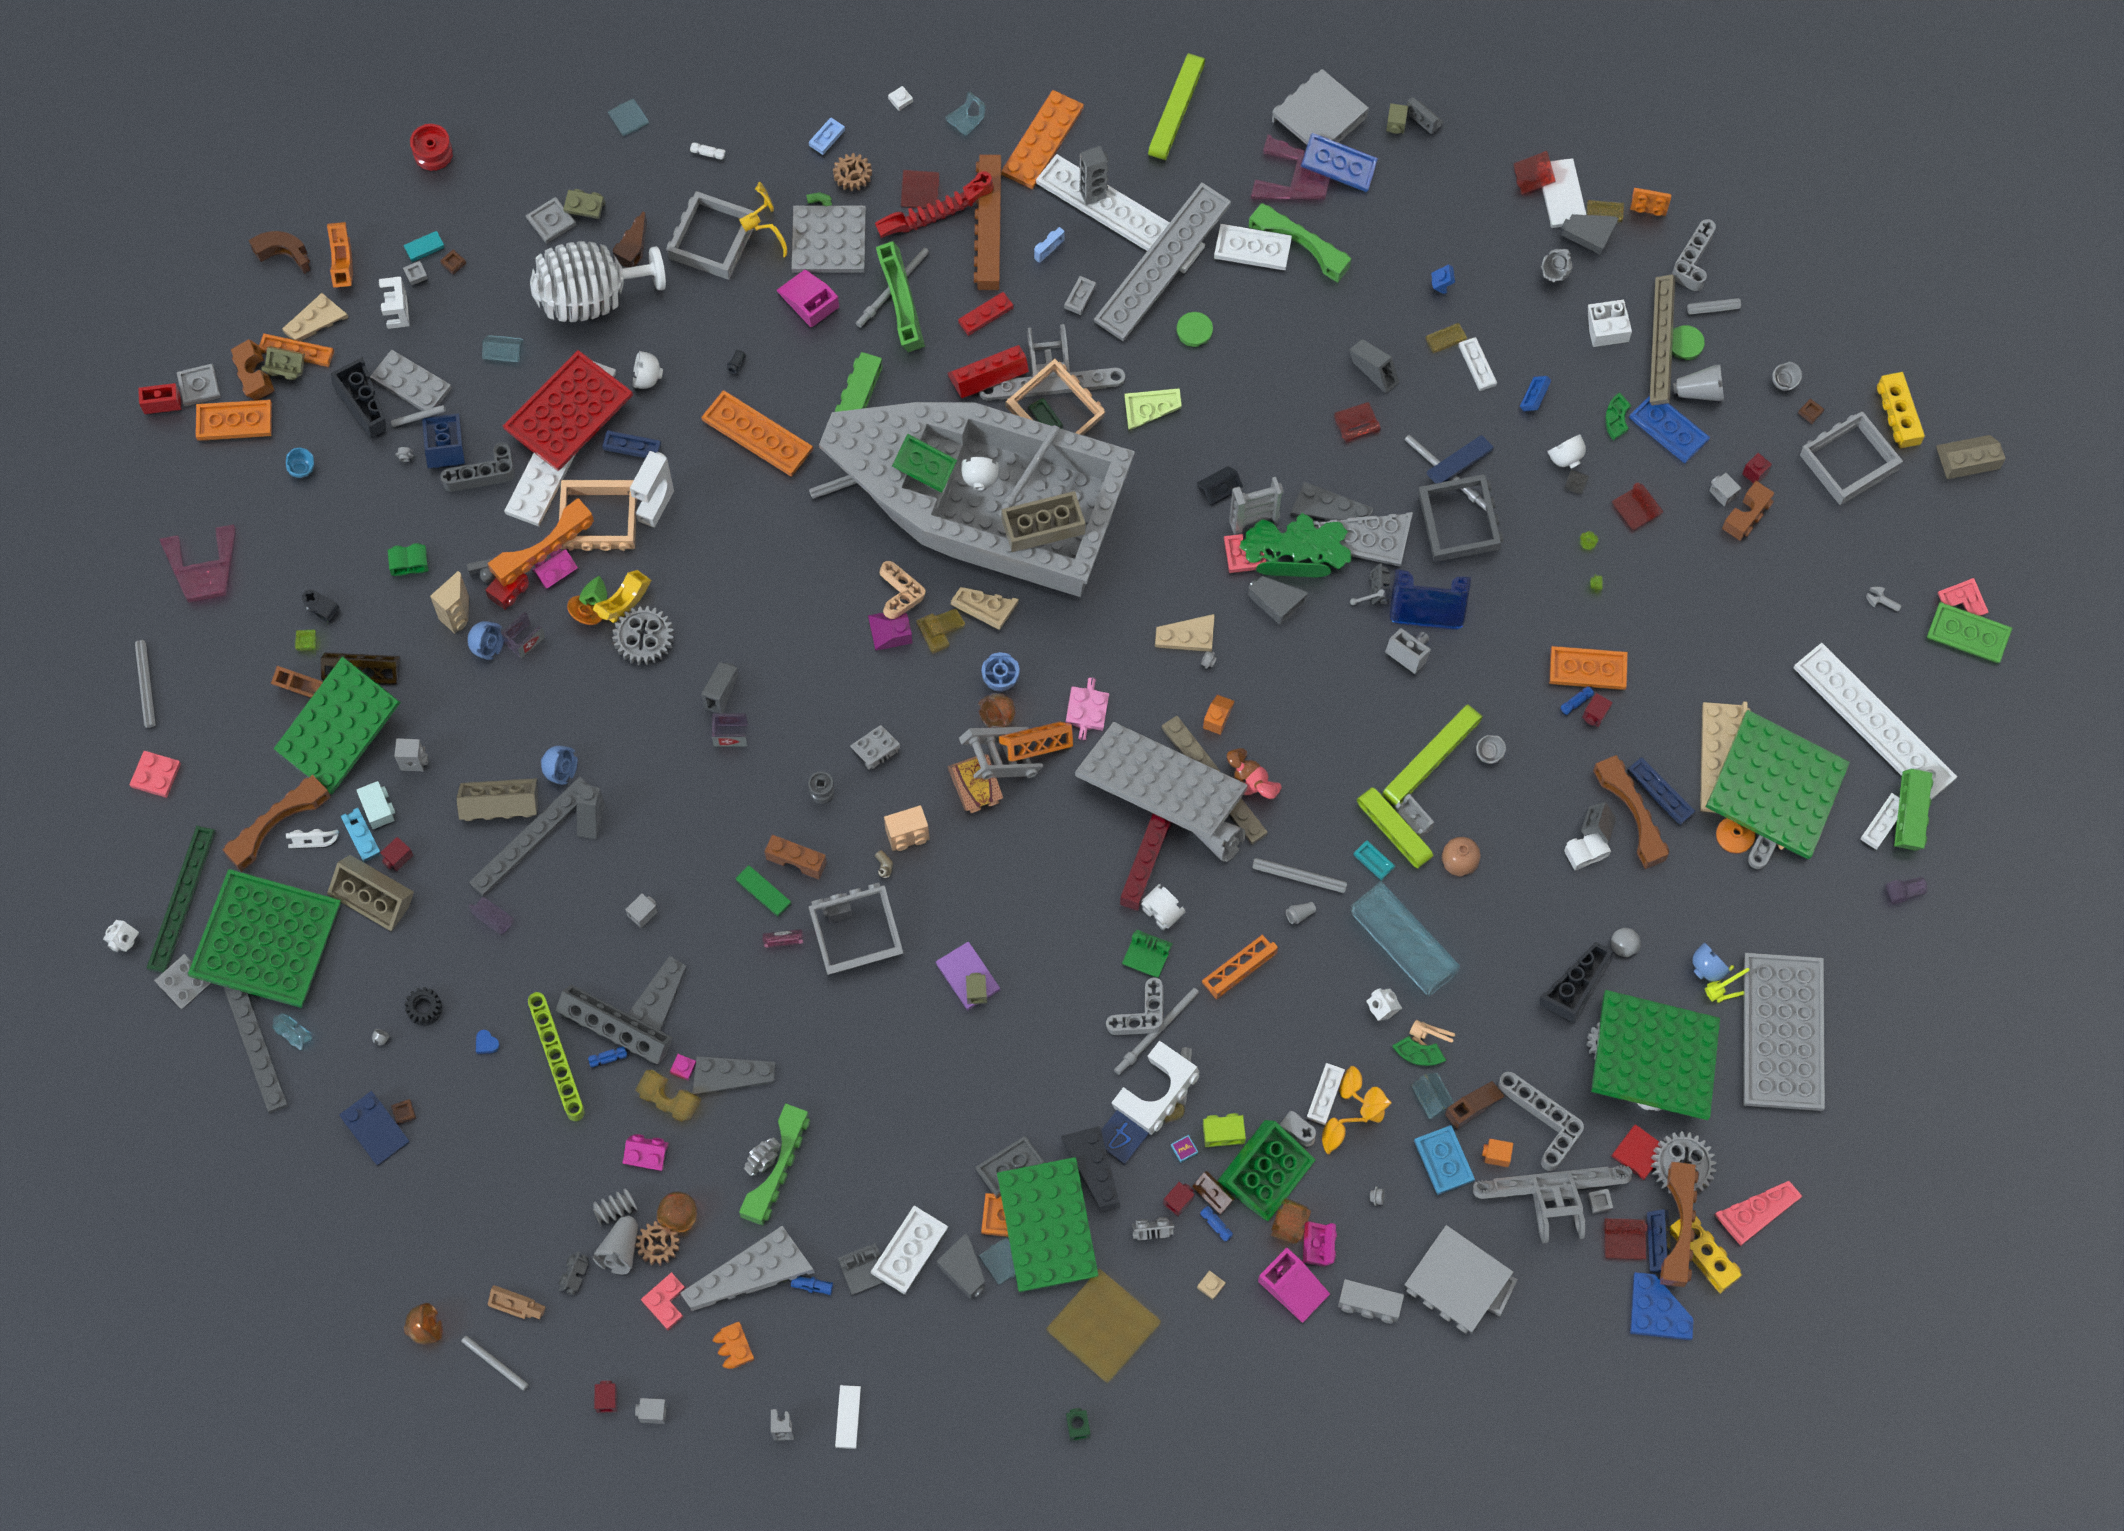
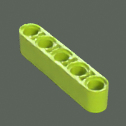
M1371 787L1357 798V802L1362 810L1414 867H1421L1433 857L1430 848L1375 788Z

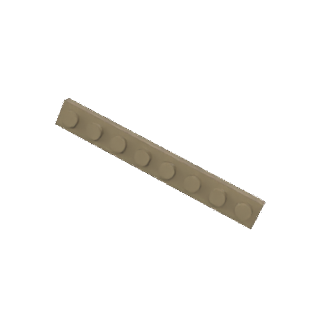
M1674 275L1656 277L1650 385L1651 405L1670 403L1675 297Z
M1178 716L1162 725V730L1181 754L1220 771ZM1241 798L1229 816L1237 826L1245 830V837L1253 845L1265 837L1268 832Z

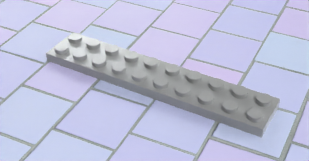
M1201 182L1094 318V322L1124 342L1231 205V201Z

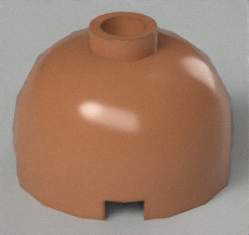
M1455 837L1445 845L1441 858L1445 869L1452 875L1460 877L1474 873L1479 866L1481 855L1476 842L1467 837Z

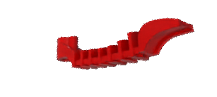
M986 171L978 173L970 183L963 187L964 192L959 194L955 191V196L951 198L946 195L945 201L940 202L938 199L936 200V205L933 206L928 203L927 208L924 210L919 206L917 207L918 212L915 213L912 208H909V215L906 217L903 212H895L880 219L875 223L880 237L883 238L896 232L917 230L921 226L925 227L931 222L935 223L938 219L946 218L945 216L950 214L953 215L956 211H962L967 206H973V203L978 198L993 191L994 185L991 174Z

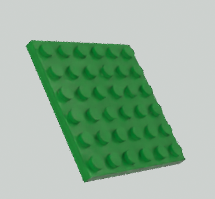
M1747 710L1744 713L1705 807L1809 860L1813 855L1850 762Z
M228 869L189 969L188 976L302 1008L339 911L341 900Z
M1605 990L1591 1092L1709 1120L1720 1018Z

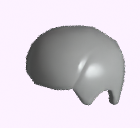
M1793 362L1778 365L1772 373L1774 385L1783 391L1794 389L1802 380V371Z
M1486 735L1478 741L1476 746L1477 757L1487 764L1497 763L1504 757L1506 752L1505 742L1498 735Z
M1621 928L1615 931L1610 940L1612 950L1617 955L1626 958L1638 954L1641 947L1640 936L1633 929Z

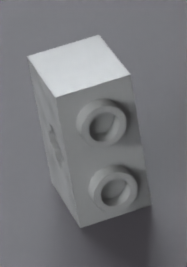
M396 739L394 757L400 770L424 772V765L428 764V754L425 753V747L422 746L420 739Z

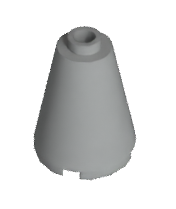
M1714 365L1677 379V383H1673L1674 394H1678V397L1712 401L1724 400L1720 365Z
M1223 822L1211 840L1194 833L1220 860L1226 862L1230 861L1238 853L1240 848L1237 846L1239 842L1243 843L1245 839V830L1227 822Z
M621 1217L594 1252L593 1260L602 1269L605 1270L606 1267L612 1269V1273L621 1275L628 1274L632 1269L638 1223L633 1217Z

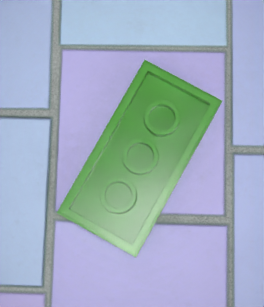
M1940 602L1926 638L1999 664L2012 627Z

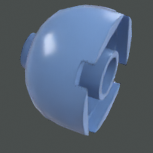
M482 621L475 624L468 634V647L471 652L486 660L493 659L494 653L499 654L504 643L501 635L502 626L491 621Z
M999 652L990 655L983 662L981 672L983 681L990 689L1002 692L1015 686L1019 678L1020 669L1018 662L1011 655Z
M560 745L548 749L541 759V768L544 776L554 783L560 785L567 784L568 782L566 781L569 776L573 778L577 769L578 759L573 753L575 750L571 747Z
M1703 943L1695 951L1693 965L1696 969L1693 972L1701 980L1705 978L1711 982L1720 981L1731 972L1706 943Z

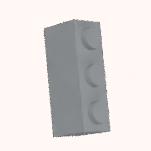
M1345 1279L1338 1307L1347 1313L1355 1311L1361 1313L1363 1317L1373 1318L1374 1316L1381 1318V1321L1392 1324L1398 1321L1404 1295Z

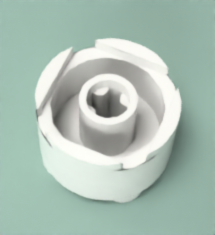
M1160 884L1142 899L1143 911L1149 917L1153 915L1157 920L1156 924L1162 930L1169 929L1186 913L1183 906L1180 909L1177 906L1179 901L1165 887L1161 889Z

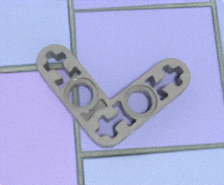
M1158 978L1147 980L1145 984V1013L1121 1014L1108 1017L1106 1020L1108 1032L1112 1035L1157 1033L1161 1031L1164 1026V988L1162 981ZM1153 985H1157L1156 995H1153ZM1157 1001L1160 1003L1156 1009L1149 1007L1151 1002ZM1133 1020L1140 1021V1025L1136 1028L1129 1026ZM1153 1020H1157L1155 1026H1152L1151 1024L1153 1023ZM1114 1022H1118L1116 1028H1113L1112 1026L1114 1025Z

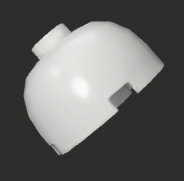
M641 351L637 354L634 365L635 377L637 378L633 377V388H650L656 384L658 379L662 378L663 368H660L659 361L654 355Z
M1577 435L1549 450L1548 454L1556 465L1574 468L1581 464L1579 460L1584 457L1586 446L1581 435Z
M972 457L969 462H966L965 459L962 461V477L974 490L982 491L996 482L999 475V463L996 461V464H994L992 459L984 457Z

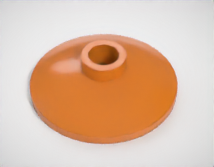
M580 596L570 598L567 609L574 619L587 625H595L601 622L602 618L593 610L595 605L583 604L579 600Z
M1726 818L1719 824L1716 838L1724 850L1731 853H1743L1753 845L1755 832ZM1734 830H1738L1740 834H1734Z

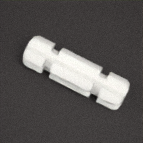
M698 143L691 144L690 151L693 153L716 157L721 160L725 157V150Z

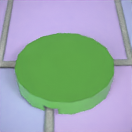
M1190 312L1180 318L1176 331L1182 343L1187 346L1198 347L1208 343L1211 339L1213 325L1208 316L1203 313Z
M1682 325L1673 330L1672 355L1678 359L1692 360L1702 353L1705 345L1704 337L1697 328Z

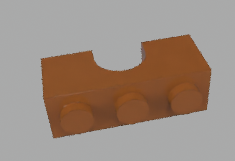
M248 339L232 348V360L237 366V375L243 383L244 387L242 389L244 394L257 401L272 393L274 388L270 376L261 370L254 372L256 365L264 361L259 345Z
M1755 481L1745 494L1743 503L1748 505L1751 511L1742 512L1735 507L1725 520L1722 529L1740 541L1744 536L1748 537L1753 530L1752 525L1755 522L1758 524L1764 516L1763 511L1765 509L1769 510L1773 505L1774 501L1772 498L1775 493Z
M775 835L771 836L764 851L766 860L782 866L785 863L795 865L803 874L819 880L827 864L825 854Z

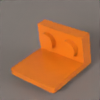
M1634 188L1630 210H1635L1639 213H1652L1656 216H1666L1672 195Z

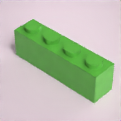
M861 352L859 358H856L854 361L853 374L850 373L848 376L847 389H843L841 404L836 406L835 412L867 408L883 368L882 358Z
M1908 769L1902 772L1895 847L1916 851L1924 849L1927 843L1928 810L1931 805L1930 792L1933 787V773L1916 769Z

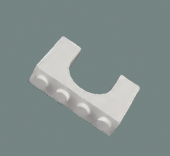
M650 451L635 477L630 491L632 497L642 500L636 512L637 520L654 528L668 504L674 488L666 456L659 452L654 453Z
M1161 1041L1153 1048L1148 1058L1153 1065L1171 1078L1168 1093L1157 1101L1148 1102L1141 1100L1123 1087L1112 1101L1115 1110L1120 1111L1151 1135L1155 1131H1159L1165 1117L1173 1113L1175 1104L1186 1096L1188 1087L1196 1083L1200 1073L1197 1066Z

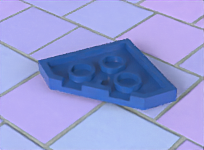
M1634 1273L1630 1334L1692 1340V1316L1665 1285L1660 1284V1280L1656 1275Z

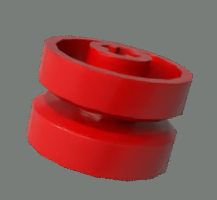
M424 124L412 133L410 146L417 165L425 170L434 171L440 170L450 163L453 157V148L449 135L443 127L436 124Z

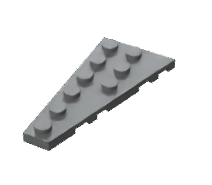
M1413 512L1400 515L1389 514V516H1368L1327 521L1341 522L1348 531L1344 540L1340 541V544L1351 550V556L1401 567ZM1315 521L1313 523L1314 527L1318 529L1326 522Z
M781 1226L680 1294L690 1309L694 1311L716 1304V1301L732 1299L736 1297L735 1295L755 1292L777 1285L780 1281L793 1280L799 1275L806 1273L809 1275L815 1272L787 1231Z

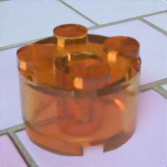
M1284 1198L1281 1203L1283 1207L1278 1209L1270 1236L1291 1244L1298 1243L1304 1233L1302 1225H1304L1305 1221H1308L1311 1210L1305 1205Z

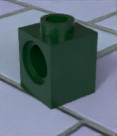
M1081 1408L1069 1410L1070 1413H1066L1070 1442L1090 1438L1087 1411ZM1080 1419L1084 1425L1081 1428H1075L1072 1422Z

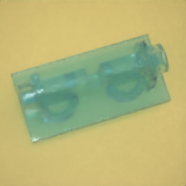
M281 1013L278 1017L275 1015L272 1028H274L277 1034L285 1037L292 1046H296L302 1051L304 1042L308 1043L312 1039L310 1032L301 1025L294 1029L297 1022L288 1014L284 1015Z

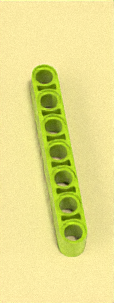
M1190 53L1187 54L1151 141L1148 155L1162 160L1167 159L1204 68L1205 58Z
M1467 704L1386 787L1382 796L1394 806L1397 803L1401 804L1404 798L1411 794L1480 723L1483 716Z
M532 993L528 998V1005L565 1112L570 1120L579 1121L584 1117V1107L548 1003L542 993ZM536 1001H542L540 1006H533ZM543 1018L549 1019L546 1024H540L539 1022ZM548 1036L555 1037L551 1042L545 1041ZM554 1054H561L559 1059H551ZM566 1071L567 1074L565 1077L560 1078L558 1077L559 1072ZM573 1089L572 1094L564 1095L565 1090ZM579 1107L577 1113H570L571 1108Z

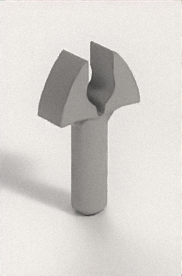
M1870 588L1869 591L1877 595V597L1869 593L1866 595L1868 602L1873 607L1877 603H1882L1897 612L1901 609L1900 604L1884 596L1885 588Z

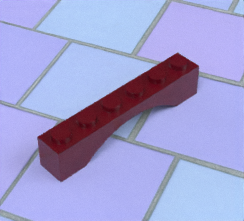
M1154 813L1152 814L1121 894L1120 905L1139 911L1157 857L1173 822Z

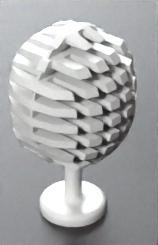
M578 241L577 245H574V242L566 244V248L563 244L557 245L555 252L552 248L545 250V260L544 257L542 258V254L536 257V274L533 269L530 279L531 294L539 308V301L542 302L547 317L553 320V309L558 320L566 322L567 318L570 322H576L578 318H580V321H586L589 316L591 319L599 317L600 312L602 315H606L609 313L610 306H612L613 310L618 307V290L621 295L625 279L651 275L655 288L657 290H665V270L659 248L657 246L650 248L648 265L622 269L615 255V263L613 262L610 252L605 245L600 244L601 253L595 242L585 244L584 241Z

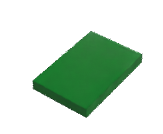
M907 434L892 467L942 493L957 460Z

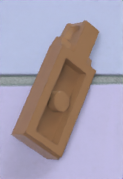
M495 1285L491 1288L488 1301L489 1307L523 1319L526 1317L540 1319L545 1312V1306L535 1303L536 1301Z

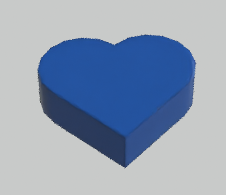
M481 1030L477 1033V1054L495 1053L500 1047L497 1038L492 1037L489 1031Z

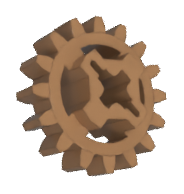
M852 153L851 157L845 154V159L840 157L839 163L835 162V168H833L834 180L837 181L838 186L843 185L844 190L850 187L851 191L855 187L860 190L861 185L866 187V181H871V164L868 163L867 158L862 160L861 154L858 157H855L854 153Z
M654 1221V1226L652 1227L649 1223L646 1224L647 1230L641 1228L642 1236L636 1237L640 1241L636 1243V1248L640 1249L638 1251L639 1256L644 1255V1262L650 1259L651 1265L657 1261L659 1266H661L663 1260L669 1263L668 1258L670 1256L675 1258L674 1251H679V1247L676 1244L680 1243V1239L675 1238L678 1235L677 1231L672 1232V1225L666 1228L664 1221L661 1223V1226L658 1225L657 1221ZM669 1236H670V1238H671V1246H670V1247L667 1245V1241L669 1240ZM645 1240L649 1242L647 1250L645 1249ZM653 1240L657 1242L661 1241L663 1246L658 1244L655 1246Z

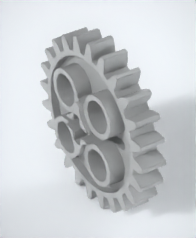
M639 606L638 611L631 608V614L625 611L626 617H619L621 623H615L617 629H613V635L615 636L612 639L613 642H616L614 646L615 649H618V654H623L624 660L630 657V663L637 660L638 665L642 661H645V664L648 665L649 660L655 663L656 657L662 660L661 654L667 655L668 651L666 648H672L670 642L674 641L672 636L674 630L671 629L673 626L672 622H668V616L663 617V611L657 614L656 608L650 611L649 606L645 610H642L641 606ZM644 621H647L646 626H645L646 634H644V637H643V633H644V632H643V631H644ZM634 624H640L637 628L631 627ZM652 626H658L656 630L650 629ZM641 637H643V649H642V650H640L641 644H642ZM631 641H636V642H637V643L634 644V645H629V644H628V643L631 642ZM655 643V646L647 647L648 644Z
M1683 1131L1678 1134V1137L1675 1132L1671 1134V1139L1666 1136L1664 1142L1660 1141L1658 1143L1659 1147L1653 1150L1657 1155L1651 1157V1159L1656 1161L1651 1164V1167L1657 1169L1652 1174L1659 1175L1656 1182L1663 1181L1661 1188H1665L1667 1186L1670 1163H1680L1684 1160V1163L1696 1165L1695 1171H1698L1699 1175L1697 1184L1694 1183V1191L1697 1190L1701 1193L1704 1191L1703 1187L1707 1188L1710 1185L1708 1181L1714 1179L1710 1174L1716 1172L1714 1168H1711L1717 1164V1162L1711 1161L1715 1154L1708 1153L1711 1146L1705 1148L1704 1144L1706 1141L1698 1142V1135L1695 1138H1691V1132L1686 1137ZM1685 1147L1688 1148V1151H1687L1686 1156H1685ZM1672 1148L1679 1151V1157L1673 1155ZM1691 1153L1697 1154L1699 1161H1694Z

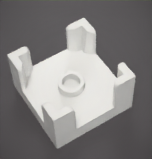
M402 278L379 279L380 288L394 286L395 289L393 292L384 293L385 303L381 304L384 316L398 314L399 319L387 320V328L410 326L407 293Z

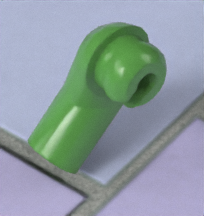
M821 192L806 195L808 204L822 202L823 206H832V198L829 195Z

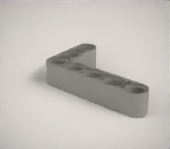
M1512 1072L1503 1073L1498 1082L1499 1090L1559 1133L1545 1151L1541 1160V1165L1545 1170H1556L1580 1138L1584 1129L1583 1122ZM1510 1080L1513 1085L1506 1086L1503 1081ZM1525 1091L1529 1097L1523 1098L1519 1092ZM1536 1103L1544 1104L1545 1109H1538ZM1558 1114L1561 1116L1562 1120L1556 1121L1553 1119L1552 1115ZM1569 1126L1577 1127L1578 1132H1571ZM1558 1142H1565L1567 1144V1147L1561 1148L1558 1145ZM1549 1156L1553 1157L1556 1163L1551 1164L1546 1158Z

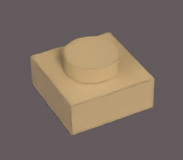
M1209 1271L1197 1288L1214 1300L1226 1282Z

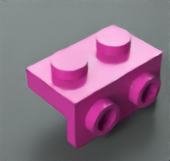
M566 549L553 551L550 553L551 557L536 563L532 569L545 588L550 587L578 568Z
M633 1134V1136H629L626 1140L623 1164L662 1171L669 1143L664 1142L661 1138L646 1139L643 1135Z
M1305 1223L1303 1263L1323 1267L1334 1263L1336 1257V1224Z

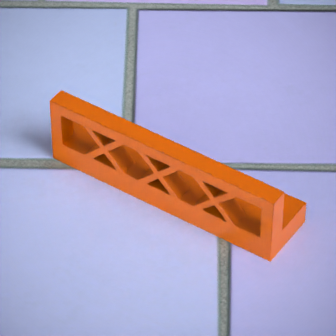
M1060 721L999 736V744L1007 745L1008 761H1016L1073 747L1072 724ZM1066 733V743L1062 744L1059 739L1062 734ZM1050 737L1053 741L1049 747H1046L1043 744ZM1035 741L1037 746L1033 751L1029 750L1028 747L1031 742ZM1015 745L1022 747L1018 755L1014 754Z
M1262 934L1203 979L1202 983L1217 1000L1275 956L1278 947L1274 942L1270 944ZM1262 942L1266 947L1259 953L1255 952V946ZM1243 955L1252 956L1246 963L1240 964V958ZM1237 967V970L1229 976L1225 975L1226 968ZM1213 978L1222 979V981L1214 987H1212L1209 983V981Z

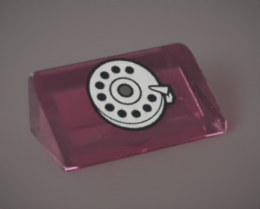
M801 929L763 934L765 948L803 943Z

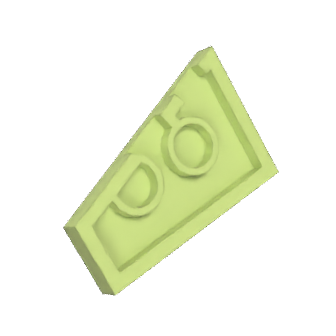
M1180 389L1125 394L1128 431L1181 409Z

